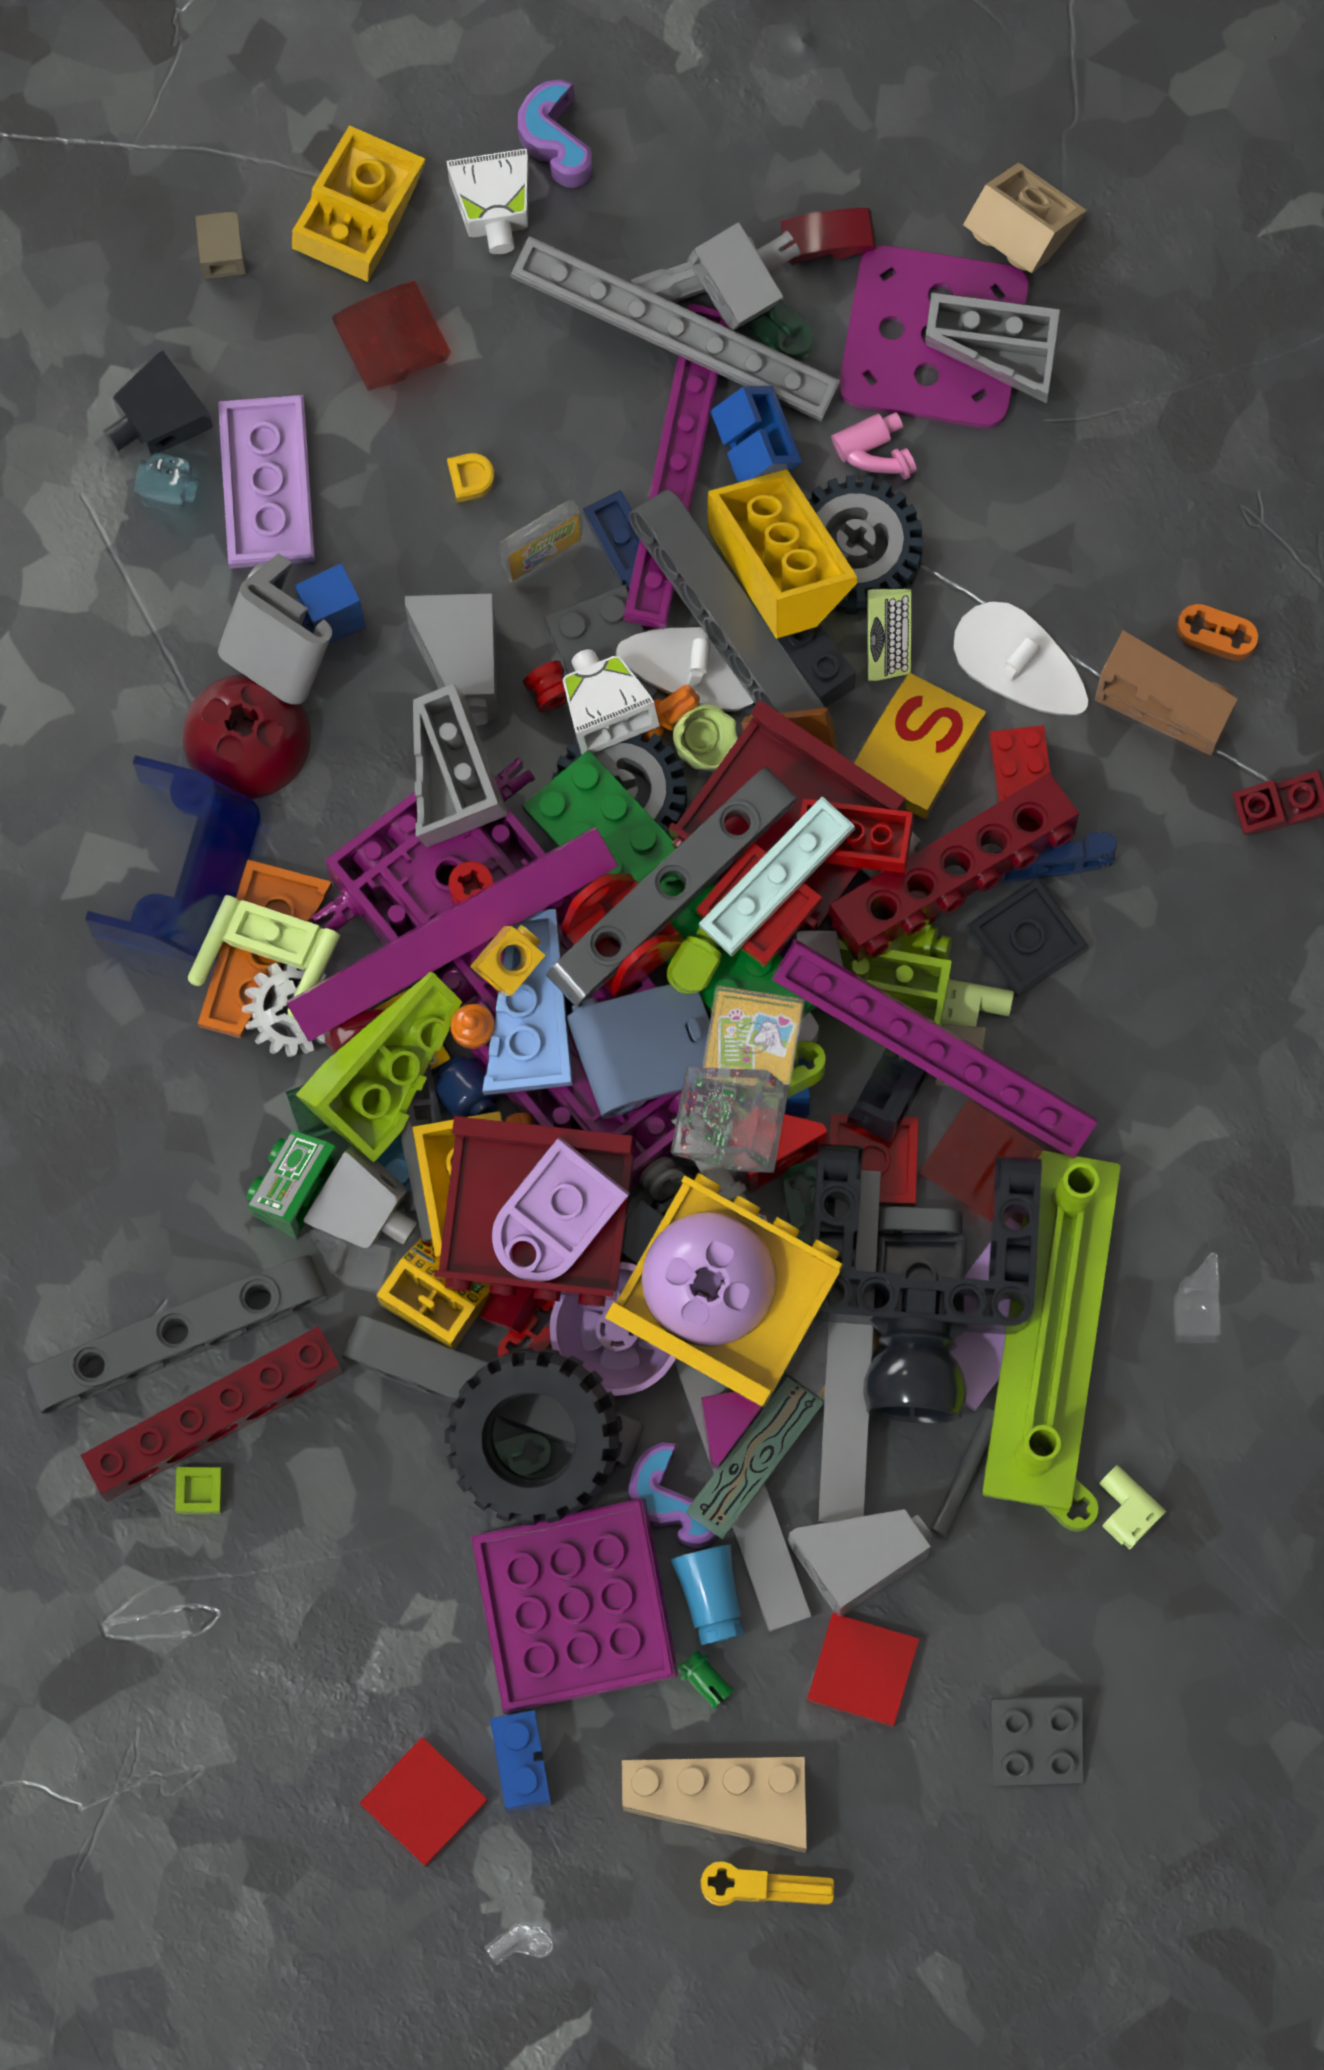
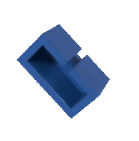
M773 386L742 387L711 410L723 445H730L731 447L727 455L738 483L788 469L790 472L802 463Z
M342 563L294 585L298 598L296 601L308 608L301 626L314 633L316 626L324 619L332 629V636L328 645L366 627L361 601Z
M535 1710L490 1718L507 1814L552 1806L544 1760L534 1761V1758L543 1757Z

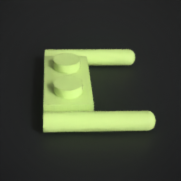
M225 895L188 974V981L194 986L204 984L222 943L226 942L230 946L304 970L305 973L295 992V997L320 982L341 935L331 929H322L319 925ZM288 1008V1015L295 1020L290 1009Z

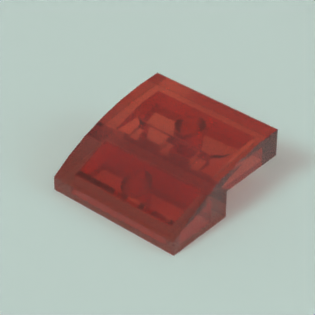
M415 280L361 300L334 314L332 317L368 391L403 381L410 371L444 362L451 354Z
M968 1099L918 1172L992 1222L996 1157L1037 1159L1044 1149Z

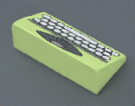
M911 589L868 590L867 621L868 681H878L911 673Z

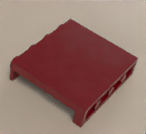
M760 700L750 713L751 721L678 823L676 825L671 823L668 829L670 837L674 839L671 845L676 849L754 775L766 766L798 797L797 802L755 842L767 853L799 821L803 799L819 800L823 797L828 802L904 811L906 808L905 797ZM731 817L724 824L726 830L732 835H743L749 829L748 823L741 817ZM736 861L723 874H721L718 877L719 880H721L725 876V874L731 869V867L736 863ZM822 863L804 882L822 897V902L797 931H804L805 929L807 931H818L828 918L830 904L845 894L862 868Z
M454 1116L452 1134L455 1136L439 1270H435L434 1277L445 1281V1289L471 1292L472 1284L490 1286L489 1294L516 1297V1290L520 1289L534 1291L533 1299L560 1302L561 1294L579 1296L578 1304L586 1306L605 1307L606 1299L617 1301L630 1194L576 1262L565 1273L548 1281H528L510 1273L496 1256L492 1242V1230L495 1219L502 1207L559 1137L630 1193L636 1146L634 1137ZM518 1241L512 1248V1256L518 1264L527 1266L534 1263L536 1250L531 1243Z

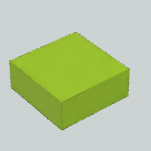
M176 1467V1514L221 1515L223 1477L221 1467Z

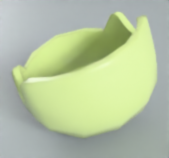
M699 704L695 709L684 714L678 720L673 730V741L678 756L691 768L706 771L716 770L738 739L736 721L715 705Z

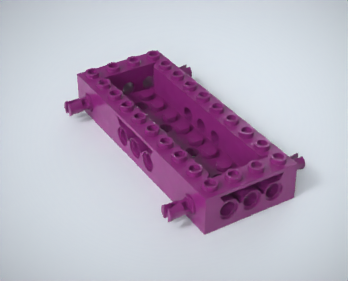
M518 757L495 776L504 804L512 795L535 780L529 769L516 776L523 769V762ZM414 791L325 860L329 879L338 888L341 895L310 918L314 924L319 926L329 921L322 929L327 928L336 932L358 915L365 921L383 945H386L455 906L451 898L449 886L442 885L436 879L438 871L443 866H458L467 861L479 862L490 871L494 884L546 853L506 804L508 816L427 848L416 837L417 797ZM471 879V880H468V881H466V882H461V883L466 884V883L472 881V879ZM577 891L542 909H556L561 957L573 947L560 928L570 903L579 894ZM491 938L436 969L433 973L462 1001L460 1007L467 1004L482 1005L491 1012L495 1021L498 993L500 992L470 967L492 941ZM611 938V943L614 946L621 948L618 941ZM501 953L502 965L504 962L505 953ZM646 976L622 996L657 987ZM605 985L591 997L597 998L598 1003L615 999ZM565 996V1000H567L572 1007L574 1004ZM568 1025L573 1085L505 1093L520 1112L530 1114L533 1125L633 1136L636 1140L631 1189L640 1182L642 1172L652 1162L662 1157H672L684 1147L685 1142L671 1120L680 1114H683L684 1118H686L688 1105H691L693 1108L695 1106L703 1108L700 1109V1114H703L700 1116L706 1127L708 1123H715L723 1080L717 1081L718 1083L713 1082L715 1084L714 1091H708L706 1085H702L701 1088L695 1087L647 1100L642 1106L629 1113L604 1119L600 1115ZM490 1041L480 1048H468L488 1068ZM731 1077L724 1079L734 1082V1080ZM713 1083L707 1084L709 1090L714 1089ZM736 1085L732 1109L739 1104L738 1085ZM691 1093L695 1095V1099L693 1100L689 1098V1094ZM697 1094H698V1095H701V1096H705V1097H702V1102H705V1103H701V1102H697V1101H696V1096H697ZM713 1099L717 1101V1105L715 1106L711 1104V1100ZM710 1111L715 1113L713 1118L709 1116ZM689 1123L690 1129H694L691 1123Z

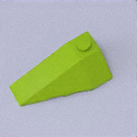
M429 972L326 1060L296 1096L327 1126L374 1163L404 1129L410 1116L406 1114L407 1109L416 1091L422 1090L427 1079L424 1076L434 1052L441 1049L449 1032L452 1016L460 1008L462 1001L433 972Z

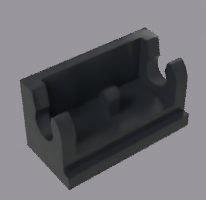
M885 1048L853 1110H851L847 1122L891 1142L928 1072Z

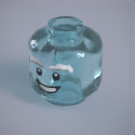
M154 453L149 457L148 461H140L134 493L140 494V502L145 507L177 514L182 511L186 501L194 503L200 478L192 476V465L188 460L162 453Z

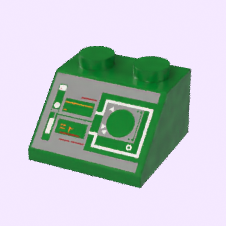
M292 1130L286 1140L280 1138L276 1142L268 1158L272 1165L264 1178L261 1176L255 1178L247 1192L246 1199L250 1201L248 1209L252 1216L297 1240L306 1225L303 1221L337 1165L339 1157L333 1144Z

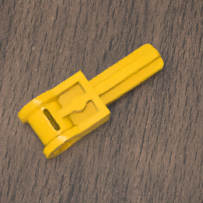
M724 1861L714 1862L707 1866L701 1877V1890L705 1899L717 1906L729 1905L735 1900L830 1905L834 1899L835 1884L834 1879L830 1877L768 1873V1871L742 1870ZM718 1872L726 1873L727 1880L735 1884L734 1887L726 1888L725 1895L723 1896L716 1895L715 1887L708 1886L709 1880H716Z

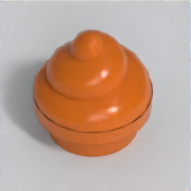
M464 1005L452 1016L450 1024L451 1033L455 1041L461 1046L470 1049L480 1048L486 1045L494 1034V1017L482 1005Z

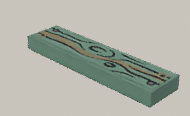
M787 1377L688 1507L686 1514L723 1540L821 1410L824 1402Z

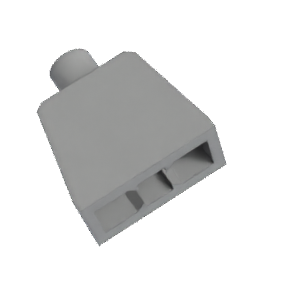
M350 1146L343 1153L303 1220L315 1228L364 1249H370L379 1240L383 1232L402 1245H405L418 1225L416 1221L397 1210L408 1192L406 1186L377 1160L373 1163L353 1146Z

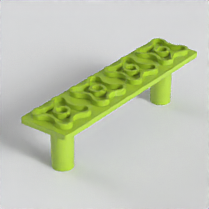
M1035 1150L1032 1158L1042 1159L1034 1308L1029 1323L1022 1331L1016 1334L1005 1335L982 1494L985 1497L1069 1510L1073 1500L1121 1167L1118 1163L1078 1156H1075L1073 1159L1066 1154ZM1024 1216L1021 1229L1027 1225V1220ZM1011 1299L1008 1318H1015L1021 1315L1022 1307L1017 1301Z

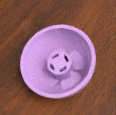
M696 1213L673 1222L653 1241L643 1265L642 1288L651 1314L668 1333L690 1344L719 1346L744 1337L763 1320L774 1297L776 1271L772 1255L766 1243L748 1224L722 1213ZM698 1290H700V1291H702V1292H704V1293H709V1298H708V1295L702 1294V1293L699 1292Z
M621 1262L617 1299L637 1265ZM561 1294L560 1302H555L550 1318V1340L553 1350H558L561 1356L567 1358L574 1356L584 1362L582 1366L589 1372L595 1370L602 1377L603 1381L600 1383L607 1393L612 1391L614 1396L642 1391L662 1378L676 1359L633 1333L629 1335V1331L606 1319L605 1316L612 1303H616L615 1300L606 1299L605 1307H594L578 1304L579 1296ZM612 1341H615V1342H621V1341H623L622 1343H614V1342H613V1345L611 1346Z

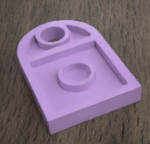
M559 1137L498 1213L492 1230V1242L496 1256L500 1263L518 1278L537 1282L554 1279L565 1273L576 1262L630 1193ZM527 1241L534 1246L536 1259L533 1264L523 1266L513 1259L512 1248L516 1242Z

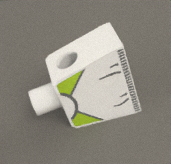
M527 149L447 161L450 186L469 237L487 236L489 252L492 254H505L514 250L512 231L528 228L529 166Z
M590 649L580 651L573 657L572 665L575 672L565 675L562 680L582 755L587 750L595 753L659 727L652 697L621 657L612 656L599 661L595 651Z

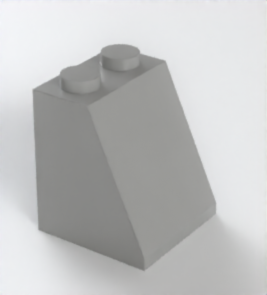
M492 593L405 596L409 630L438 688L441 689L453 683L465 696L475 726L487 724L488 719H498L496 619Z
M902 1509L798 1527L789 1533L788 1547L833 1612L840 1617L845 1616L927 1560L931 1548L929 1539L932 1538V1535L918 1515L911 1518L906 1510Z

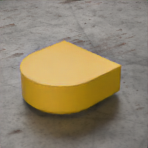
M469 453L447 458L457 503L483 497L492 489L495 479L494 469L491 462L485 456Z

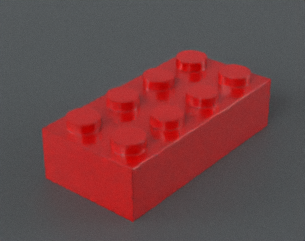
M1044 725L990 731L988 740L997 803L1050 773ZM1031 822L1019 824V827L1027 832H1034L1039 829Z
M803 799L800 819L818 800ZM829 802L855 826V830L823 863L906 873L914 823L913 812Z

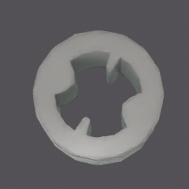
M662 1157L646 1167L640 1177V1183L645 1189L649 1190V1194L654 1200L661 1201L671 1197L680 1189L683 1184L681 1180L684 1174L680 1169L676 1168V1164L670 1157Z

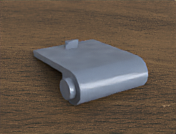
M668 984L599 1003L597 998L582 1000L580 1002L581 1006L578 1008L573 1005V1012L566 1018L600 1115L604 1119L629 1113L642 1106L647 1100L695 1088L697 1078L702 1079V1085H706L709 1081L717 1082L728 1078L726 1076L705 1073L712 1026L699 992L683 994L677 992Z

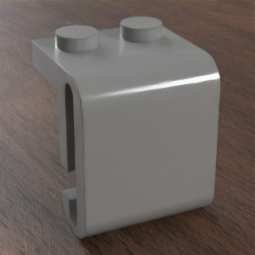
M278 553L265 565L258 563L250 572L247 580L241 584L218 647V654L223 661L271 692L280 700L289 704H300L309 696L332 636V629L324 619L316 626L314 633L301 626L308 608L282 591L292 562Z

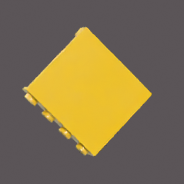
M699 1173L695 1180L684 1175L681 1180L683 1184L616 1303H612L605 1318L758 1405L765 1407L844 1267L842 1263L836 1261L840 1252L817 1239L812 1247L796 1238L800 1232L796 1227L776 1217L773 1225L757 1216L761 1209L760 1207L738 1195L734 1202L727 1200L718 1194L722 1187L721 1185ZM696 1213H722L748 1224L766 1243L772 1255L776 1271L774 1297L763 1320L744 1337L719 1346L690 1344L668 1333L651 1314L642 1288L643 1265L653 1241L673 1222ZM698 1290V1291L701 1292L702 1294L708 1295V1298H709V1293H704V1292Z

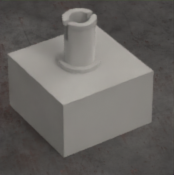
M738 222L694 248L687 258L728 329L737 330L774 308L783 298L769 272L794 257L801 255L796 243L782 252L779 251L794 240L788 231L783 232L781 236L755 250Z

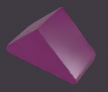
M737 1392L701 1397V1410L710 1466L716 1471L764 1409V1407Z

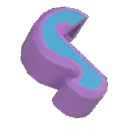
M559 79L546 81L538 85L525 98L518 111L519 142L524 149H527V154L538 161L550 162L551 176L554 181L567 188H577L587 183L592 175V153L590 147L556 122L575 98L574 84Z
M661 1442L648 1448L637 1460L632 1470L628 1490L630 1501L640 1498L646 1499L651 1526L666 1528L681 1525L683 1528L678 1531V1541L682 1545L698 1549L707 1547L715 1541L717 1535L686 1514L688 1507L694 1499L661 1486L677 1450L676 1444Z

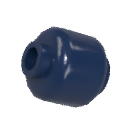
M455 1057L443 1065L437 1074L436 1095L452 1117H470L492 1113L496 1110L495 1103L499 1099L500 1094L484 1095L482 1092L487 1067L479 1058Z

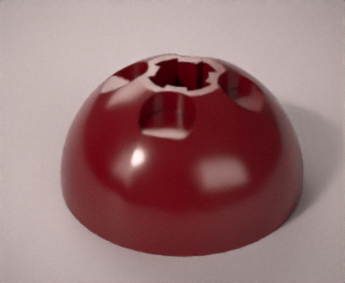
M239 673L216 680L203 689L194 699L184 720L182 743L190 769L206 787L229 798L256 799L279 791L298 775L309 754L311 729L307 714L301 703H286L244 674ZM245 718H250L253 721L255 720V722L253 723L249 720H245Z

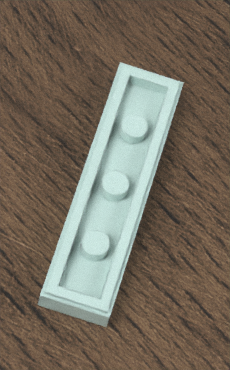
M821 797L699 923V927L729 955L733 956L855 830V826L825 798Z

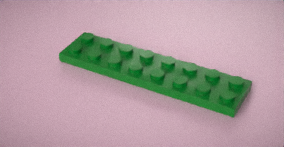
M589 750L522 805L524 812L556 847L596 826L618 863V867L606 874H631L638 884L675 850L671 845L673 840ZM668 877L661 882L660 888L666 895L678 896L684 891L685 885L676 877ZM713 883L670 923L683 940L687 936L698 938L696 933L700 928L699 923L704 918L697 913L696 909L714 889L715 885ZM721 946L715 947L722 954L721 962L707 987L699 991L704 1007L713 1017H715L719 992L802 1005L800 1020L817 1007L773 981L772 975L783 959L779 954L764 968L741 948L731 956ZM674 955L664 962V964L667 967L672 961Z

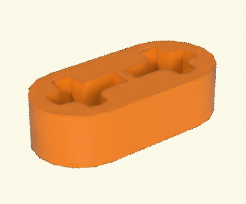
M1193 604L1186 607L1178 619V637L1190 647L1232 661L1246 660L1256 649L1258 642L1257 629L1252 622L1206 605ZM1195 617H1201L1204 619L1203 626L1215 632L1201 629L1198 635L1190 632L1191 625L1185 622H1193ZM1236 631H1242L1245 633L1244 640L1249 642V644L1242 643L1239 649L1231 646L1232 639L1220 633L1234 636Z

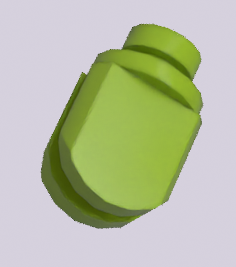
M928 923L924 929L912 936H908L905 933L892 941L893 944L889 949L929 957L937 956V958L948 960L952 937L942 935L941 939H938V927H933L932 924Z
M701 928L696 933L698 938L687 936L680 944L667 969V979L670 985L677 992L683 994H695L706 988L721 962L722 954L715 948L720 945Z

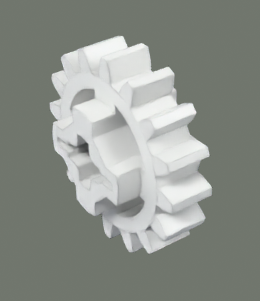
M274 963L268 966L270 977L261 972L256 974L253 978L259 987H249L244 992L245 995L253 999L251 1004L242 1007V1012L252 1014L253 1020L248 1022L245 1027L247 1030L257 1028L260 1033L256 1037L255 1042L260 1044L269 1040L271 1042L270 1053L272 1054L277 1053L282 1046H285L287 1057L295 1056L298 1046H300L305 1054L314 1050L312 1040L310 1042L307 1040L297 1021L285 1013L279 1016L275 1015L295 995L297 988L292 980L301 982L305 971L301 969L298 971L296 967L287 964L284 965L282 971L279 965ZM325 973L323 974L320 982L325 980L327 976ZM271 987L272 1000L268 1010L264 1011V999ZM274 1024L286 1029L288 1035L292 1037L279 1034L272 1029L271 1025ZM322 1034L313 1040L323 1044L325 1043V1036Z

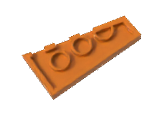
M247 860L236 899L311 923L310 917L318 912L333 885L332 882ZM223 942L199 1017V1028L241 1039L247 1030L245 1025L253 1020L252 1014L242 1012V1007L251 1004L253 999L244 994L245 990L249 987H259L253 978L256 974L261 972L270 977L268 966L277 963L281 970H283L285 964ZM270 987V989L268 990V992L266 993L265 998L267 997L268 993L270 992L271 987Z

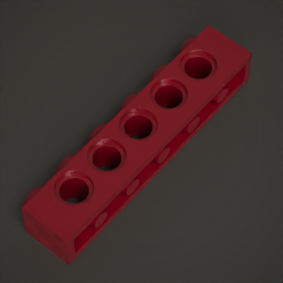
M1047 773L909 856L906 873L884 871L832 902L829 906L828 922L857 962L867 956L876 958L886 952L892 946V941L906 933L908 936H912L920 932L928 925L929 919L943 911L944 914H948L958 909L971 893L978 889L981 892H985L993 888L1001 881L1003 874L1015 867L1017 870L1026 868L1038 858L1039 852L1052 845L1054 848H1058L1067 843L1075 835L1079 812L1052 775ZM1031 822L1039 829L1034 832H1027L1021 829L1019 824ZM996 844L1003 851L991 854L986 852L982 846ZM956 865L962 867L966 873L955 876L948 873L946 868ZM921 887L926 889L930 895L918 898L913 896L909 890ZM884 909L891 912L893 917L888 920H880L872 913L876 910Z
M317 1326L80 1456L99 1492L108 1502L342 1375L343 1372L322 1331Z

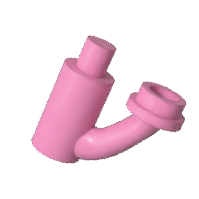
M897 412L884 418L880 414L873 415L831 435L833 445L840 459L843 462L848 461L858 469L874 473H900L904 480L911 477L910 474L917 471L914 459L907 448L900 451L898 449L891 451L892 458L878 457L867 453L891 441L890 434L903 428L902 421Z

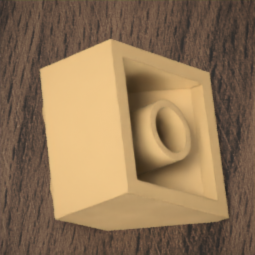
M1018 162L985 185L963 226L972 231L973 236L979 242L987 246H993L1005 254L1013 266L1033 273L1049 261L1083 218L1087 210Z

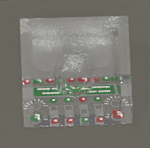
M686 1067L671 1153L675 1156L732 1171L774 1173L789 1087L768 1070Z

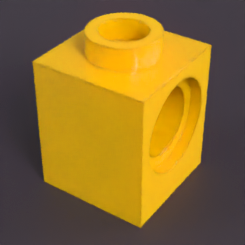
M520 925L517 930L513 926H504L470 967L503 996H512L546 955L537 948L541 941L524 926ZM513 945L520 952V962L515 969L509 971L501 963V953L505 947Z

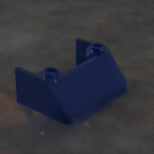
M135 755L133 765L140 783L170 790L172 802L180 812L198 817L175 896L170 897L162 894L144 896L137 902L130 922L91 911L87 912L85 920L93 937L194 963L225 895L234 898L237 896L247 860L252 859L262 825L261 813L253 800L202 772Z

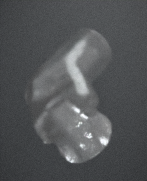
M519 1922L511 1925L485 1945L484 1949L495 1964L498 1965L515 1951L532 1955L536 1958H545L552 1952L553 1941L551 1934L544 1928Z

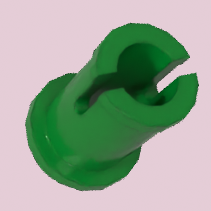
M697 1650L678 1667V1670L683 1674L680 1679L682 1681L687 1679L711 1705L710 1707L714 1709L734 1689L707 1662V1659L710 1657L707 1654L703 1657Z

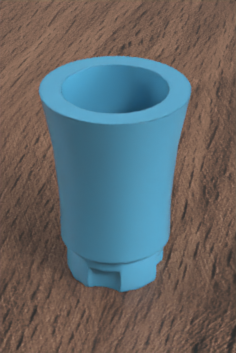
M731 1544L671 1559L670 1561L681 1583L690 1610L694 1629L699 1628L698 1633L701 1645L712 1644L744 1635L739 1619L742 1617L733 1573Z

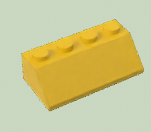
M788 469L708 491V531L776 639L817 627L857 584V575Z

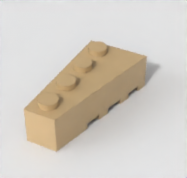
M804 1757L622 1760L623 1811L806 1853Z

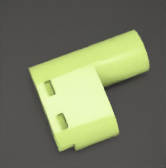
M949 979L941 1026L943 1024L976 1027L979 1011L1009 1016L1014 991Z
M1118 1465L1099 1483L1121 1504L1102 1527L1129 1550L1167 1512Z

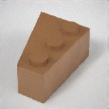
M1122 630L1100 674L1094 701L1212 756L1235 710L1238 699L1232 696V692L1225 686L1207 681Z

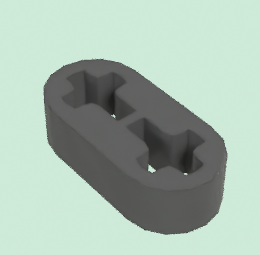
M937 1208L879 1209L878 1233L962 1234L963 1213L958 1210Z

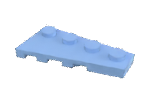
M556 909L540 910L513 926L517 930L522 925L541 941L537 948L546 956L512 996H503L501 993H498L495 1031L493 1036H491L488 1054L489 1062L482 1090L484 1095L573 1085L565 995L546 976L550 968L561 958ZM513 945L506 947L503 966L510 971L515 969L520 962V952Z

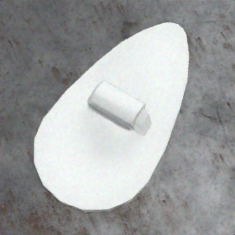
M988 602L975 606L962 617L955 630L953 650L959 666L969 677L991 691L1039 712L1058 716H1078L1086 711L1088 698L1076 668L1049 634L1026 612L1009 603Z
M702 627L654 629L635 634L621 641L617 646L616 656L622 658L636 677L671 695L683 685H690L700 697L699 704L715 705L724 712H737L752 706L754 703Z

